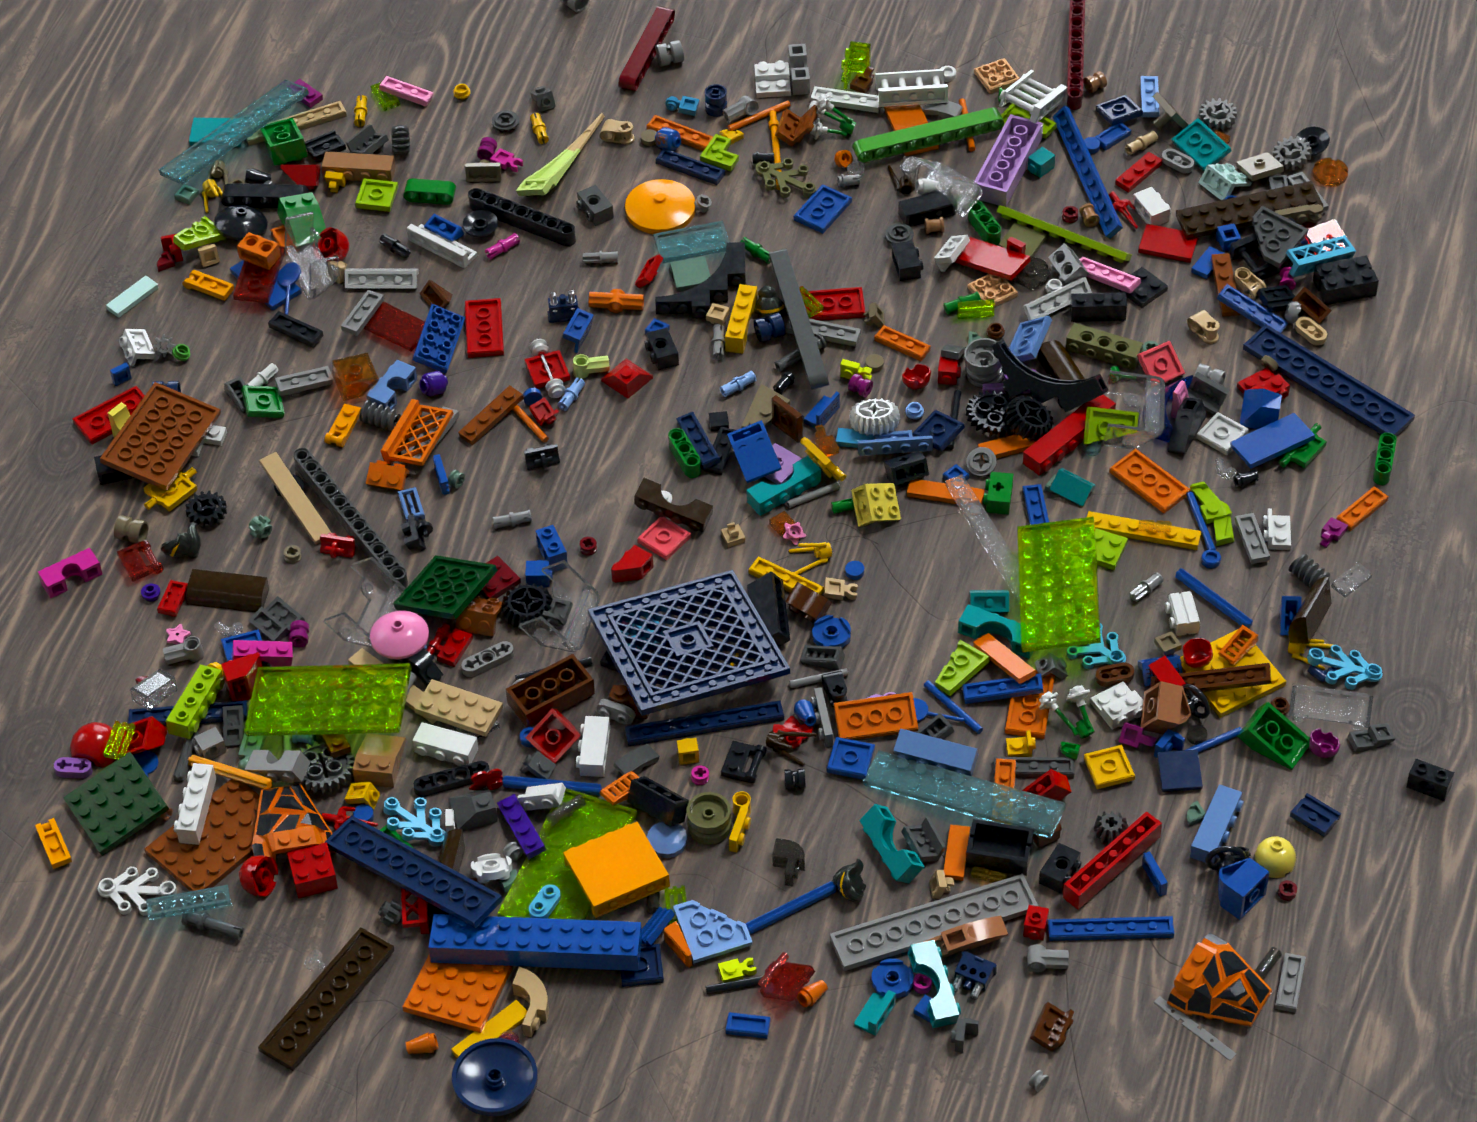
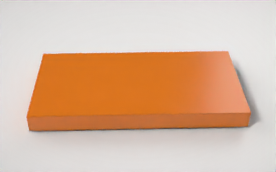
M920 104L884 107L893 131L928 123ZM939 145L906 152L904 155L909 156L939 149Z
M1136 448L1109 468V473L1164 514L1187 497L1186 494L1191 491V489Z
M1050 673L1042 678L1044 693L1012 697L1010 699L1005 734L1026 737V731L1030 730L1031 737L1045 739L1050 708L1040 710L1039 706L1041 703L1039 699L1046 692H1053L1054 674Z
M912 692L834 703L839 738L860 740L899 734L900 728L912 732L918 731Z

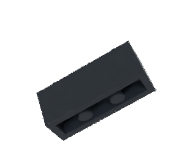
M944 189L899 201L898 214L903 224L912 227L924 224V219L926 218L933 220L939 219V217L946 218L956 215V202L950 190Z
M1126 292L1071 294V322L1126 321Z
M643 776L631 780L627 802L634 805L636 809L647 812L649 816L663 821L665 825L675 826L685 822L686 808L689 800Z

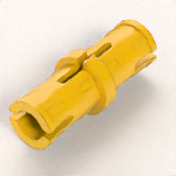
M359 95L356 98L357 102L354 108V124L360 127L361 122V127L365 125V116L368 112L366 107L367 97L362 95L360 100Z
M533 113L530 116L533 132L536 134L540 144H543L542 139L547 143L549 138L541 115L535 113L537 117L535 118Z

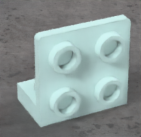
M1228 163L1207 165L1198 182L1220 200L1230 196L1234 187L1250 186L1252 184L1246 175L1237 172L1235 167Z

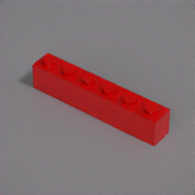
M1103 394L1083 404L1023 452V465L1039 476L1045 471H1049L1052 465L1057 461H1061L1067 453L1075 450L1077 445L1084 441L1087 407L1115 410L1116 403Z
M1146 811L1064 883L1063 898L1079 910L1161 837L1162 822Z

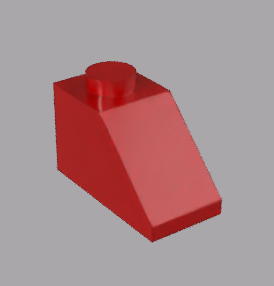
M1052 769L1022 790L1027 807L1039 801L1044 805L1058 803L1072 792L1067 776Z

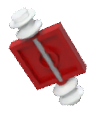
M536 339L529 346L533 357L525 359L526 368L535 388L545 387L549 397L559 398L566 390L563 382L570 381V374L560 350L549 352L547 342L544 339Z

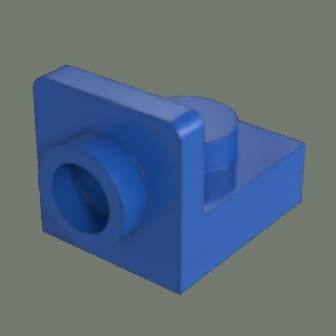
M1168 729L1155 744L1154 757L1157 758L1158 752H1170L1172 748L1183 751L1185 738L1181 734Z

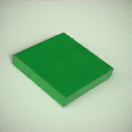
M243 385L242 394L247 417H284L282 399L277 387Z

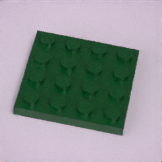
M435 555L396 599L393 605L396 610L456 620L498 570L496 565Z
M128 752L63 797L102 856L169 810V807L131 752Z

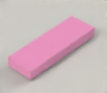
M388 76L379 85V90L423 106H427L433 98V92Z

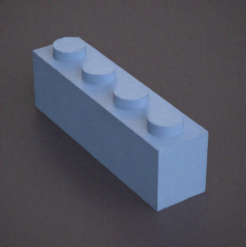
M901 728L893 750L895 757L900 761H914L922 767L933 766L941 772L952 771L960 777H972L979 755L977 748Z
M1219 784L1191 845L1190 858L1205 862V858L1210 851L1222 847L1223 843L1228 842L1230 836L1229 829L1230 827L1234 828L1237 820L1235 815L1237 812L1240 813L1243 808L1244 801L1241 800V791ZM1215 855L1211 860L1212 863L1215 862L1216 858L1220 859V857Z

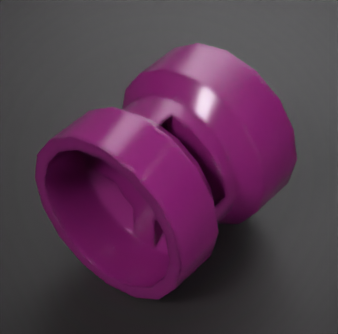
M491 137L482 138L480 147L477 150V157L480 160L490 161L498 146L496 140Z
M857 373L851 377L848 384V390L858 392L864 398L870 394L873 388V381L863 379Z
M296 620L290 624L289 642H292V646L304 647L308 644L309 637L307 634L310 627L307 622Z

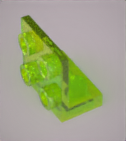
M851 41L849 48L845 49V59H842L841 70H844L841 76V82H844V89L848 88L853 71L864 73L868 66L871 67V44Z

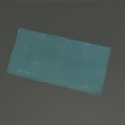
M723 221L654 234L658 254L663 257L662 264L725 252L727 243H730Z

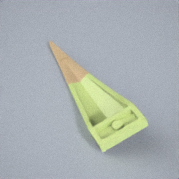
M601 113L561 154L540 170L524 179L516 190L518 195H545L554 188L603 120L604 114Z

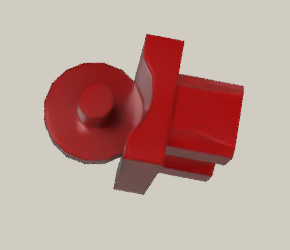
M330 532L320 535V553L330 554L331 558H336L337 555L354 557V536L340 537Z

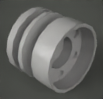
M979 338L973 340L965 349L966 377L974 386L982 388L984 383H999L1004 377L1001 363L992 352L993 348L991 345L997 342L993 339Z

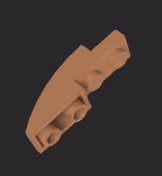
M1000 915L941 932V935L926 941L935 940L936 946H939L941 949L942 958H945L969 948L972 950L1008 936V932Z

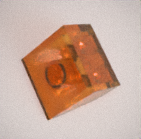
M368 352L332 360V375L343 401L362 397L379 381Z

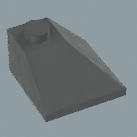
M488 788L448 798L451 809L454 810L458 829L464 831L498 821L496 806L491 791Z

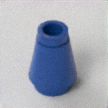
M804 699L796 702L794 706L795 715L807 726H813L816 723V717L812 703Z

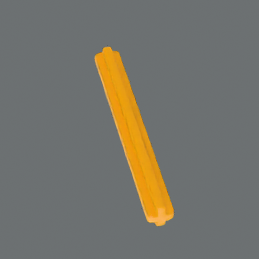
M196 755L188 758L189 766L193 767V763L213 765L217 775L262 789L272 787V780L270 778Z

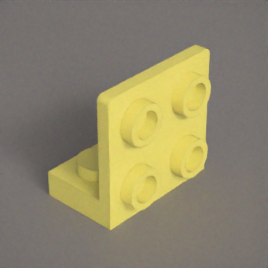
M894 483L863 484L851 490L858 527L866 526L875 521H898L901 519Z

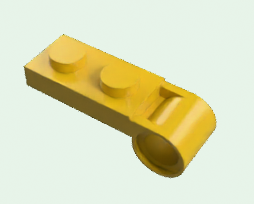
M744 791L735 793L732 798L733 813L737 818L729 837V851L736 853L739 846L744 844L745 830H749L751 825V818H749L751 813V797Z

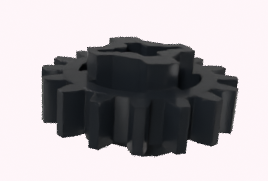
M201 491V495L194 494V499H188L189 504L185 505V511L190 523L201 524L203 528L206 524L212 527L213 522L219 524L218 519L224 520V514H227L226 501H224L223 496H218V492L211 494V491H208L207 494H204Z

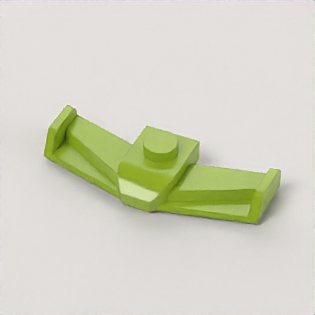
M1205 482L1190 485V492H1193L1203 504L1200 505V511L1206 524L1213 523L1216 546L1235 542L1231 522L1232 512L1225 502L1220 501Z

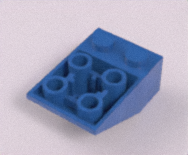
M762 420L727 434L747 483L782 470Z

